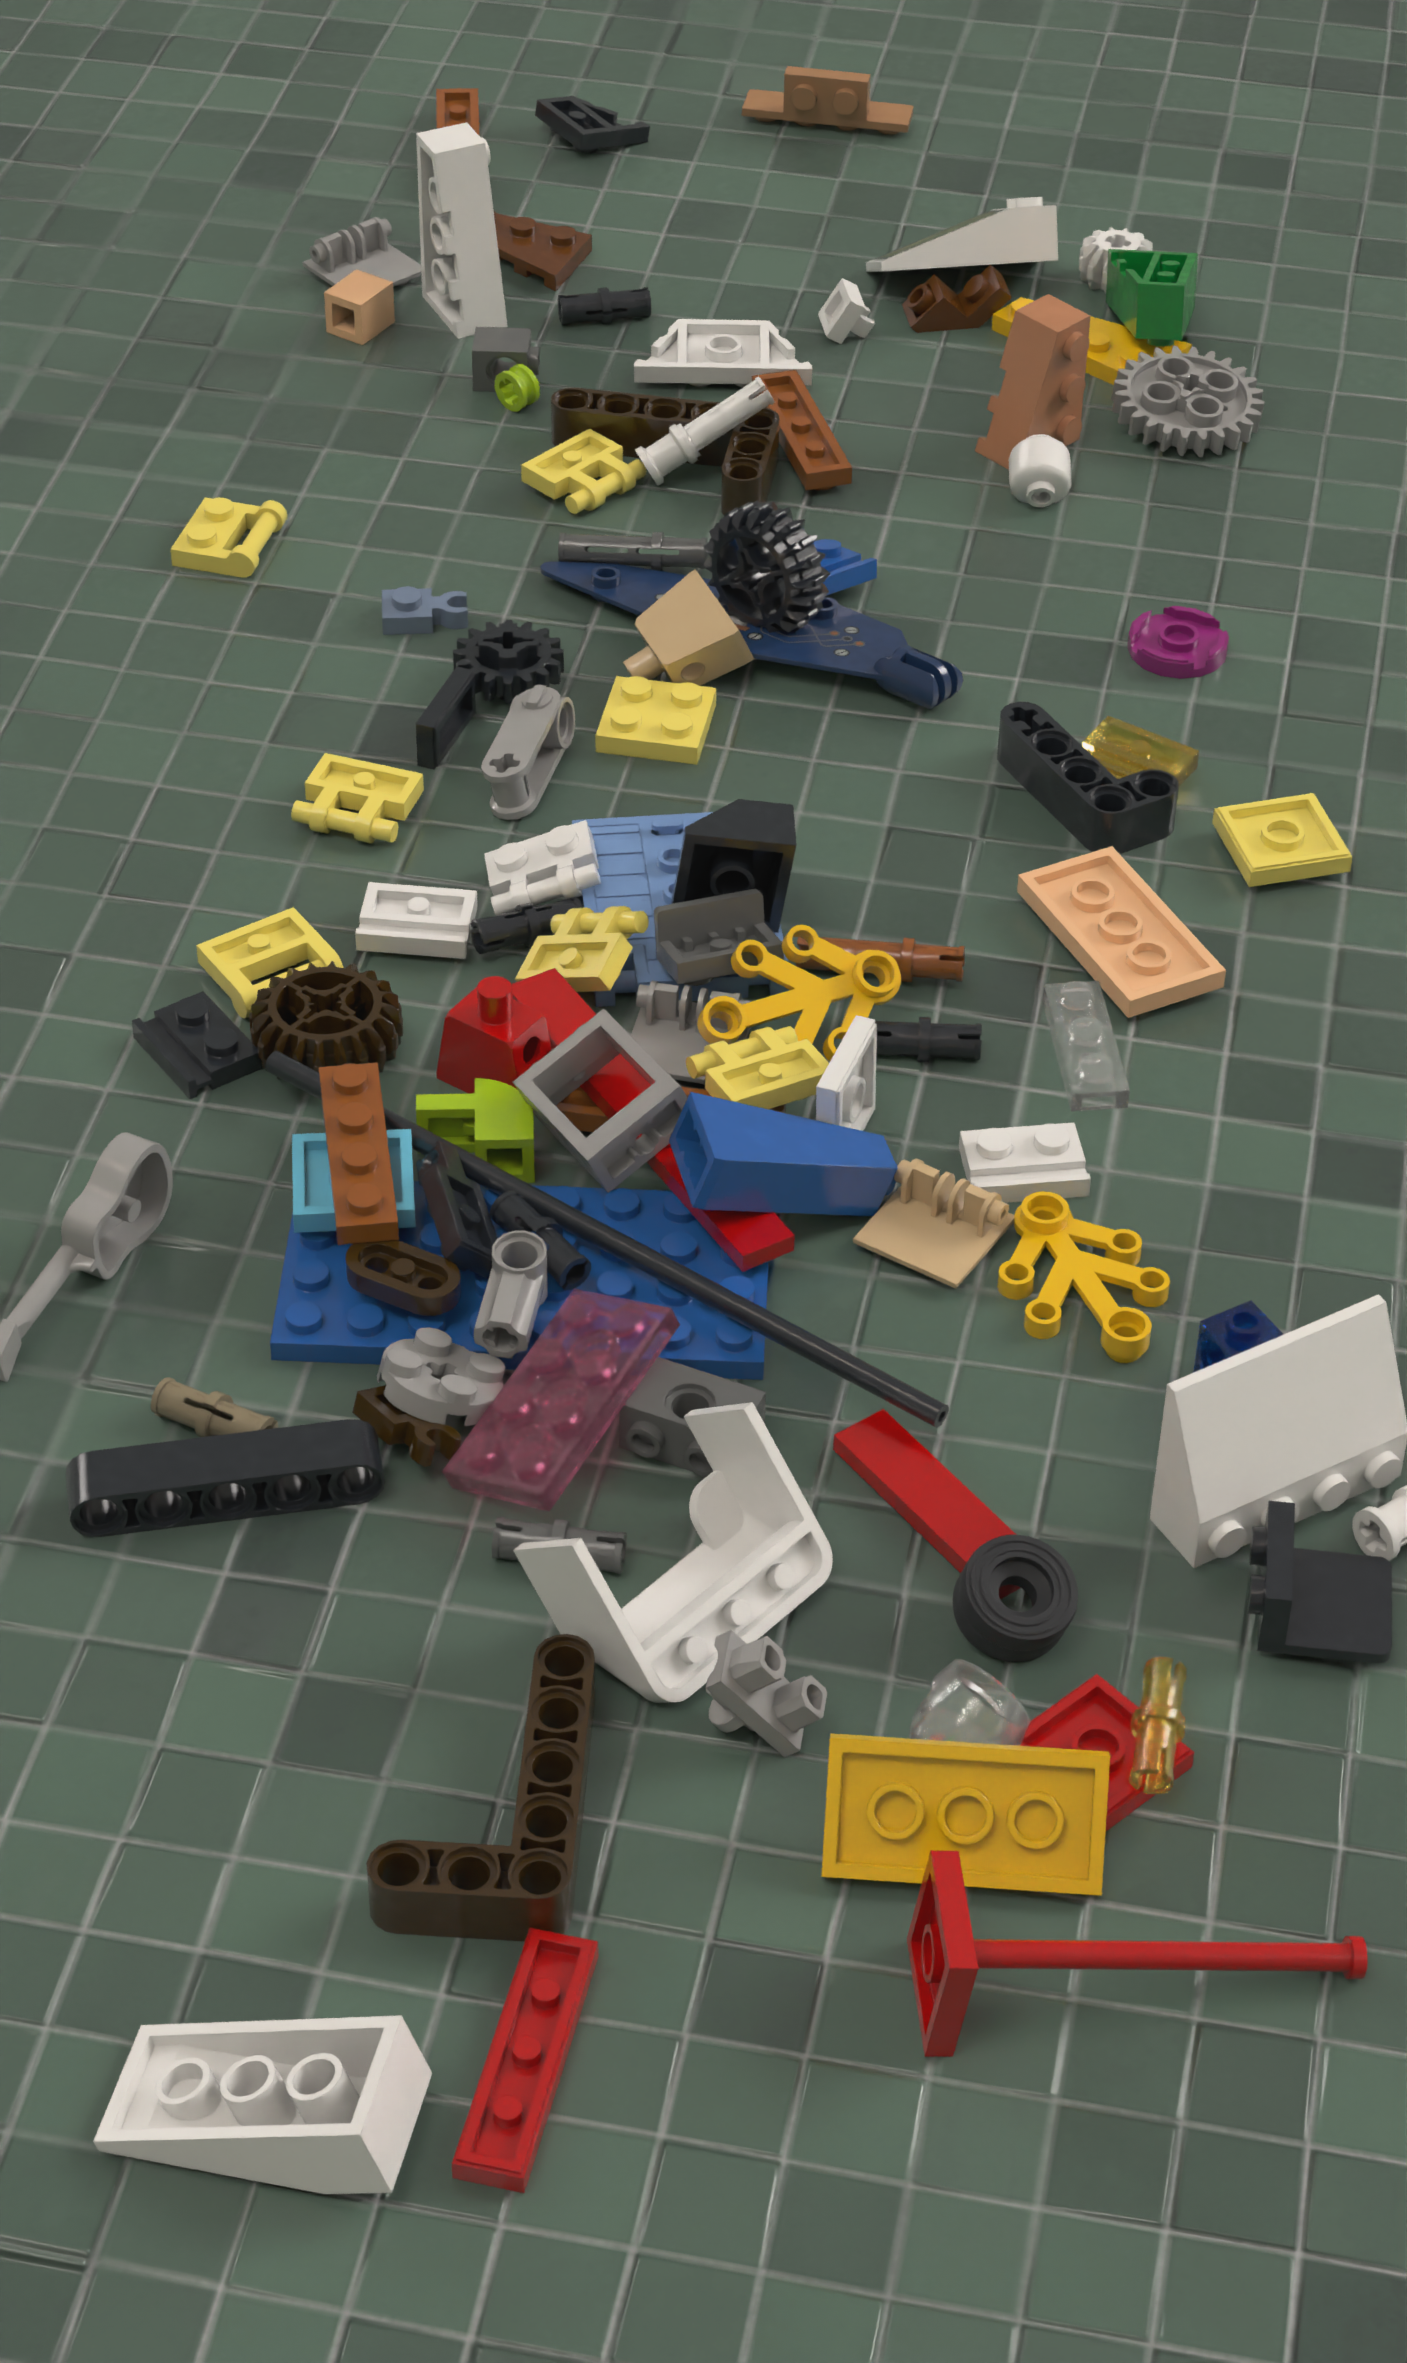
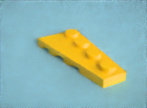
M1020 297L995 312L992 317V330L1008 337L1016 310L1034 300ZM1090 316L1089 348L1087 351L1085 373L1114 385L1118 369H1125L1126 360L1128 359L1137 361L1140 352L1153 357L1156 347L1162 349L1166 354H1171L1172 347L1177 346L1182 353L1188 354L1192 344L1174 340V344L1171 346H1152L1147 344V339L1135 338L1125 325Z

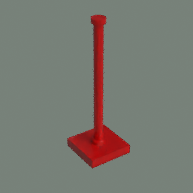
M930 1850L907 1936L925 2057H953L978 1969L1343 1972L1346 1979H1363L1366 1975L1368 1964L1367 1947L1362 1936H1345L1342 1943L974 1939L959 1851Z

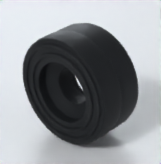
M1004 1535L981 1545L970 1556L956 1581L953 1591L954 1617L965 1638L982 1653L1007 1662L1030 1661L1050 1651L1059 1642L1070 1625L1078 1604L1076 1578L1067 1561L1050 1545L1036 1538L1024 1535ZM1005 1585H1016L1024 1589L1031 1599L1032 1608L1025 1612L1010 1610L1000 1600L999 1588Z

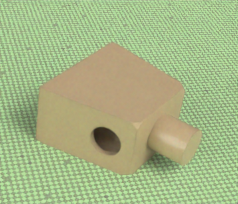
M695 569L636 618L634 625L644 640L646 647L623 661V664L631 677L640 676L652 680L664 672L671 683L690 682L701 686L754 660V657L737 626Z

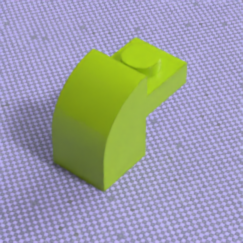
M475 1078V1093L416 1094L417 1125L470 1153H475L477 1157L527 1183H535L533 1109L516 1088L497 1080Z

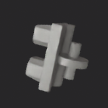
M732 1630L717 1636L714 1647L718 1651V1660L706 1683V1692L713 1698L709 1708V1720L720 1731L726 1733L735 1731L744 1725L750 1731H755L783 1757L800 1751L804 1727L823 1718L827 1698L826 1688L812 1675L804 1676L790 1683L784 1677L787 1661L783 1650L768 1636L748 1644Z

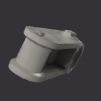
M535 685L534 688L528 689L514 697L510 710L482 762L483 776L490 782L493 793L490 799V808L493 815L499 819H519L533 812L566 748L572 742L575 731L573 702L569 697H561L559 692L553 688L546 687L545 685Z

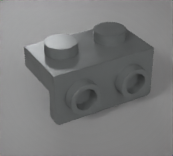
M757 889L658 906L654 910L656 958L678 984L699 986L711 982L714 977L735 974L736 972L731 965V957L738 945L745 940L751 939L761 942L769 953L784 960L782 941L764 923L763 895ZM750 952L741 953L742 959L746 964L750 966L758 965V959L754 954Z

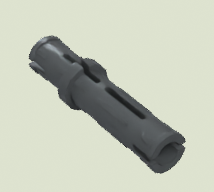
M653 532L652 537L560 533L558 558L559 562L651 566V570L663 571V567H697L706 569L703 564L708 560V554L704 546L708 543V538L664 537L663 532ZM588 548H627L628 552H589ZM639 549L679 550V554H640Z

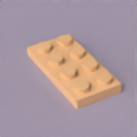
M1113 846L1018 875L1017 892L1128 1018L1224 987L1226 969Z

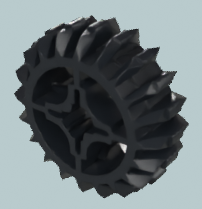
M759 501L746 503L724 514V517L709 531L711 539L704 546L705 551L710 557L703 566L712 572L713 576L707 585L716 587L719 593V598L717 599L719 603H725L729 608V616L736 615L740 618L741 622H748L756 628L765 626L769 633L782 629L789 633L792 630L797 631L803 628L823 608L821 601L829 593L823 582H825L830 573L821 567L820 563L826 554L818 552L814 545L818 535H808L805 532V519L793 521L790 507L778 509L774 501L768 503H760Z

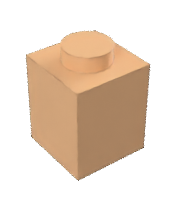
M356 269L324 292L326 332L364 345L395 322L392 281Z

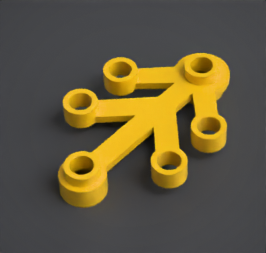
M796 925L789 930L782 941V951L786 958L795 963H804L812 958L840 975L823 980L769 953L761 942L751 939L745 940L738 945L732 954L731 965L733 970L744 978H754L761 975L789 989V991L741 1004L729 996L715 997L700 1012L697 1026L700 1035L708 1043L725 1041L731 1044L747 1028L801 1012L794 1027L798 1041L808 1039L813 1044L830 1004L852 997L841 1026L834 1029L823 1043V1053L827 1060L831 1061L837 1050L834 1046V1039H843L856 1015L868 1018L873 1005H883L889 1002L900 988L901 973L895 959L886 952L865 950L857 955H853L818 937L816 931L810 926ZM792 938H803L808 943L809 950L801 951L797 949L793 944ZM750 952L754 954L758 959V965L750 966L746 964L742 959L741 953ZM863 973L874 974L879 980V986L874 987L864 979ZM719 1018L723 1020L727 1025L728 1032L720 1033L711 1026V1019Z
M1040 1191L1025 1197L1014 1215V1228L1021 1236V1239L1011 1259L999 1267L997 1283L999 1293L1013 1300L1027 1298L1032 1294L1034 1287L1035 1271L1033 1266L1045 1246L1055 1259V1263L1037 1299L1029 1302L1025 1308V1331L1037 1339H1049L1056 1336L1060 1331L1061 1306L1073 1285L1102 1327L1100 1341L1107 1355L1112 1360L1120 1363H1131L1138 1360L1149 1348L1152 1328L1151 1320L1144 1312L1138 1309L1119 1307L1101 1281L1132 1289L1133 1299L1142 1306L1158 1307L1163 1305L1168 1299L1170 1286L1168 1274L1155 1267H1136L1140 1261L1142 1239L1136 1232L1129 1229L1113 1230L1074 1219L1067 1201L1060 1195L1052 1192ZM1074 1242L1105 1249V1257L1080 1251Z

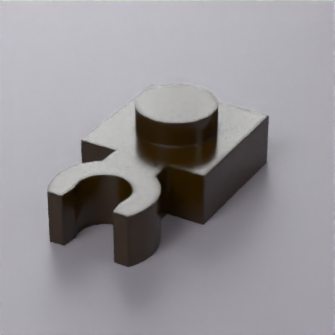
M386 1385L357 1391L352 1413L360 1420L368 1422L373 1426L377 1437L385 1441L389 1446L406 1444L410 1447V1457L424 1467L431 1466L435 1450L442 1453L450 1461L456 1460L462 1438L454 1428L446 1424L424 1421L400 1410L384 1396Z

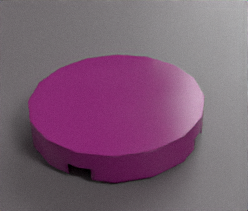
M1170 606L1164 607L1163 614L1151 616L1152 610L1144 612L1131 623L1127 649L1132 660L1149 672L1159 676L1178 679L1195 678L1216 671L1225 662L1229 635L1227 631L1223 632L1219 629L1220 622L1208 613L1195 608Z

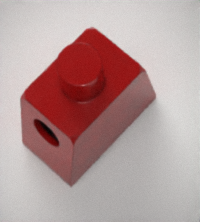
M490 976L482 979L474 990L449 1010L445 1017L436 1071L437 1079L468 1094L475 1093V1078L497 1080L516 1088L513 1081L527 1071L535 1062L552 1051L546 1018L540 1011L512 999V984L506 978Z

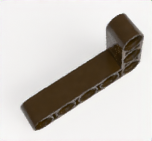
M564 388L554 392L551 396L552 443L557 446L587 429H591L623 447V457L640 458L635 449L640 446L644 448L649 447L669 433V427L673 424L678 425L681 423L684 427L720 402L584 388ZM770 408L762 409L698 451L700 456L697 457L698 460L693 464L722 467L721 513L723 515L749 502H767L779 460L780 417L776 411Z
M571 1634L554 1635L545 1639L537 1647L534 1654L511 1846L419 1840H392L379 1845L370 1853L366 1863L370 1917L376 1926L385 1932L403 1935L525 1942L529 1928L564 1934L569 1929L573 1916L595 1709V1656L593 1648L586 1640Z

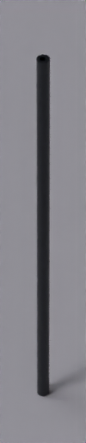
M274 1051L268 1057L265 1065L267 1072L322 1100L319 1072L279 1051ZM383 1107L386 1130L411 1129L412 1149L426 1156L436 1146L435 1143L438 1140L456 1148L466 1178L498 1195L507 1191H517L542 1217L548 1216L553 1218L562 1229L935 1428L940 1427L945 1421L949 1411L948 1405Z

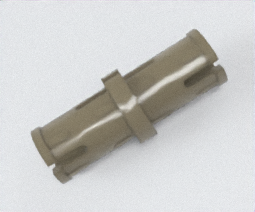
M170 1377L164 1378L159 1382L151 1399V1411L155 1413L154 1415L161 1418L166 1417L194 1428L198 1437L278 1428V1422L274 1420V1417L264 1416L234 1404L232 1397L225 1393L213 1391L207 1394L176 1382L175 1379Z

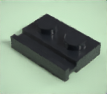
M204 991L154 1011L155 1018L146 1022H143L140 1018L132 1020L134 1039L189 1099L197 1097V1090L207 1085L214 1090L262 1069L258 1048L251 1043L245 1034Z

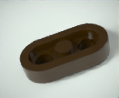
M398 1240L355 1243L346 1252L348 1283L353 1289L362 1294L422 1316L444 1314L452 1310L460 1301V1271L452 1261Z

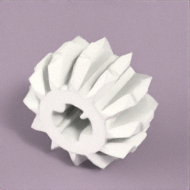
M1110 227L1106 232L1101 230L1093 231L1092 236L1084 238L1083 246L1080 248V279L1088 283L1090 289H1102L1106 294L1108 249L1152 251L1153 243L1144 239V234L1139 232L1130 233L1127 228L1115 230Z

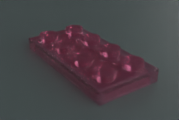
M574 1289L442 1472L451 1487L550 1512L680 1326L672 1308Z

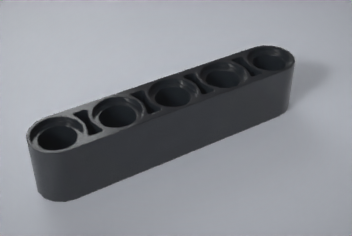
M346 1419L89 1451L73 1458L66 1466L65 1473L71 1525L77 1532L89 1537H105L358 1505L376 1498L382 1492L385 1485L377 1433L375 1428L368 1422L359 1419Z

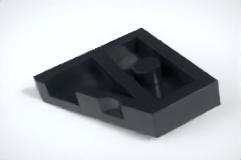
M574 96L537 100L535 116L547 124L552 132L561 135L572 143L573 147L578 151L593 153L598 148L648 142L650 126L647 123L639 121L630 125L616 123L617 112L604 107L594 106L590 102Z

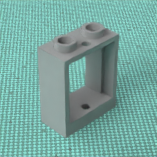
M602 1009L588 1022L577 1028L573 1034L513 1081L523 1099L532 1107L533 1114L608 1193L669 1144L670 1136L687 1100L682 1087L605 1009ZM621 1054L651 1086L586 1138L556 1105L617 1055ZM642 1134L639 1139L635 1140L638 1135Z

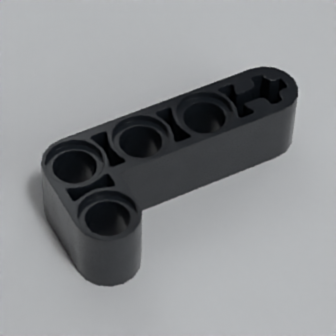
M1015 702L1004 706L1001 710L997 760L1088 850L1094 852L1113 846L1119 854L1162 840L1170 836L1174 831L1179 782L1175 776L1166 771L1148 769L1117 779L1040 706L1030 702Z

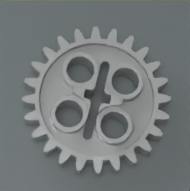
M1173 346L1171 354H1166L1162 349L1156 347L1153 357L1140 352L1137 361L1128 359L1126 360L1125 369H1118L1111 397L1113 401L1112 412L1119 413V424H1130L1129 435L1143 433V444L1145 445L1155 440L1161 442L1160 451L1162 452L1166 451L1170 446L1177 447V452L1180 456H1183L1187 449H1193L1199 457H1203L1204 449L1207 448L1211 449L1215 454L1221 455L1223 445L1232 450H1237L1239 441L1248 443L1251 433H1257L1265 401H1262L1263 389L1256 388V377H1245L1247 368L1237 367L1232 369L1231 358L1223 359L1220 362L1214 360V351L1208 352L1205 356H1200L1196 347H1192L1187 354L1182 353L1177 346Z

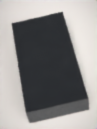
M456 667L416 722L417 766L433 770L438 767L476 713L475 674H473V670Z

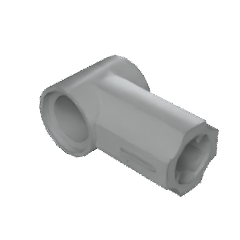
M511 1231L496 1239L492 1246V1269L474 1328V1342L484 1347L491 1356L512 1359L514 1354L520 1351H527L538 1308L548 1296L547 1246L543 1239L535 1233Z

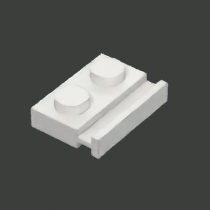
M368 882L359 917L360 925L359 928H356L355 932L356 950L466 959L467 943L470 942L471 938L470 930L473 929L471 921L475 919L477 911V891Z
M1075 1123L960 1131L959 1151L967 1180L970 1181V1184L990 1193L996 1192L1000 1194L1002 1202H1022L1028 1195L1040 1191L1052 1192L1063 1198L1089 1196L1091 1177L1085 1169L1086 1160Z

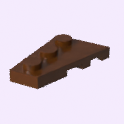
M494 211L499 260L505 259L513 263L514 272L526 278L532 275V273L543 277L544 286L557 291L592 251L591 234L578 232L569 226L556 227L535 222L534 219L529 217H511Z

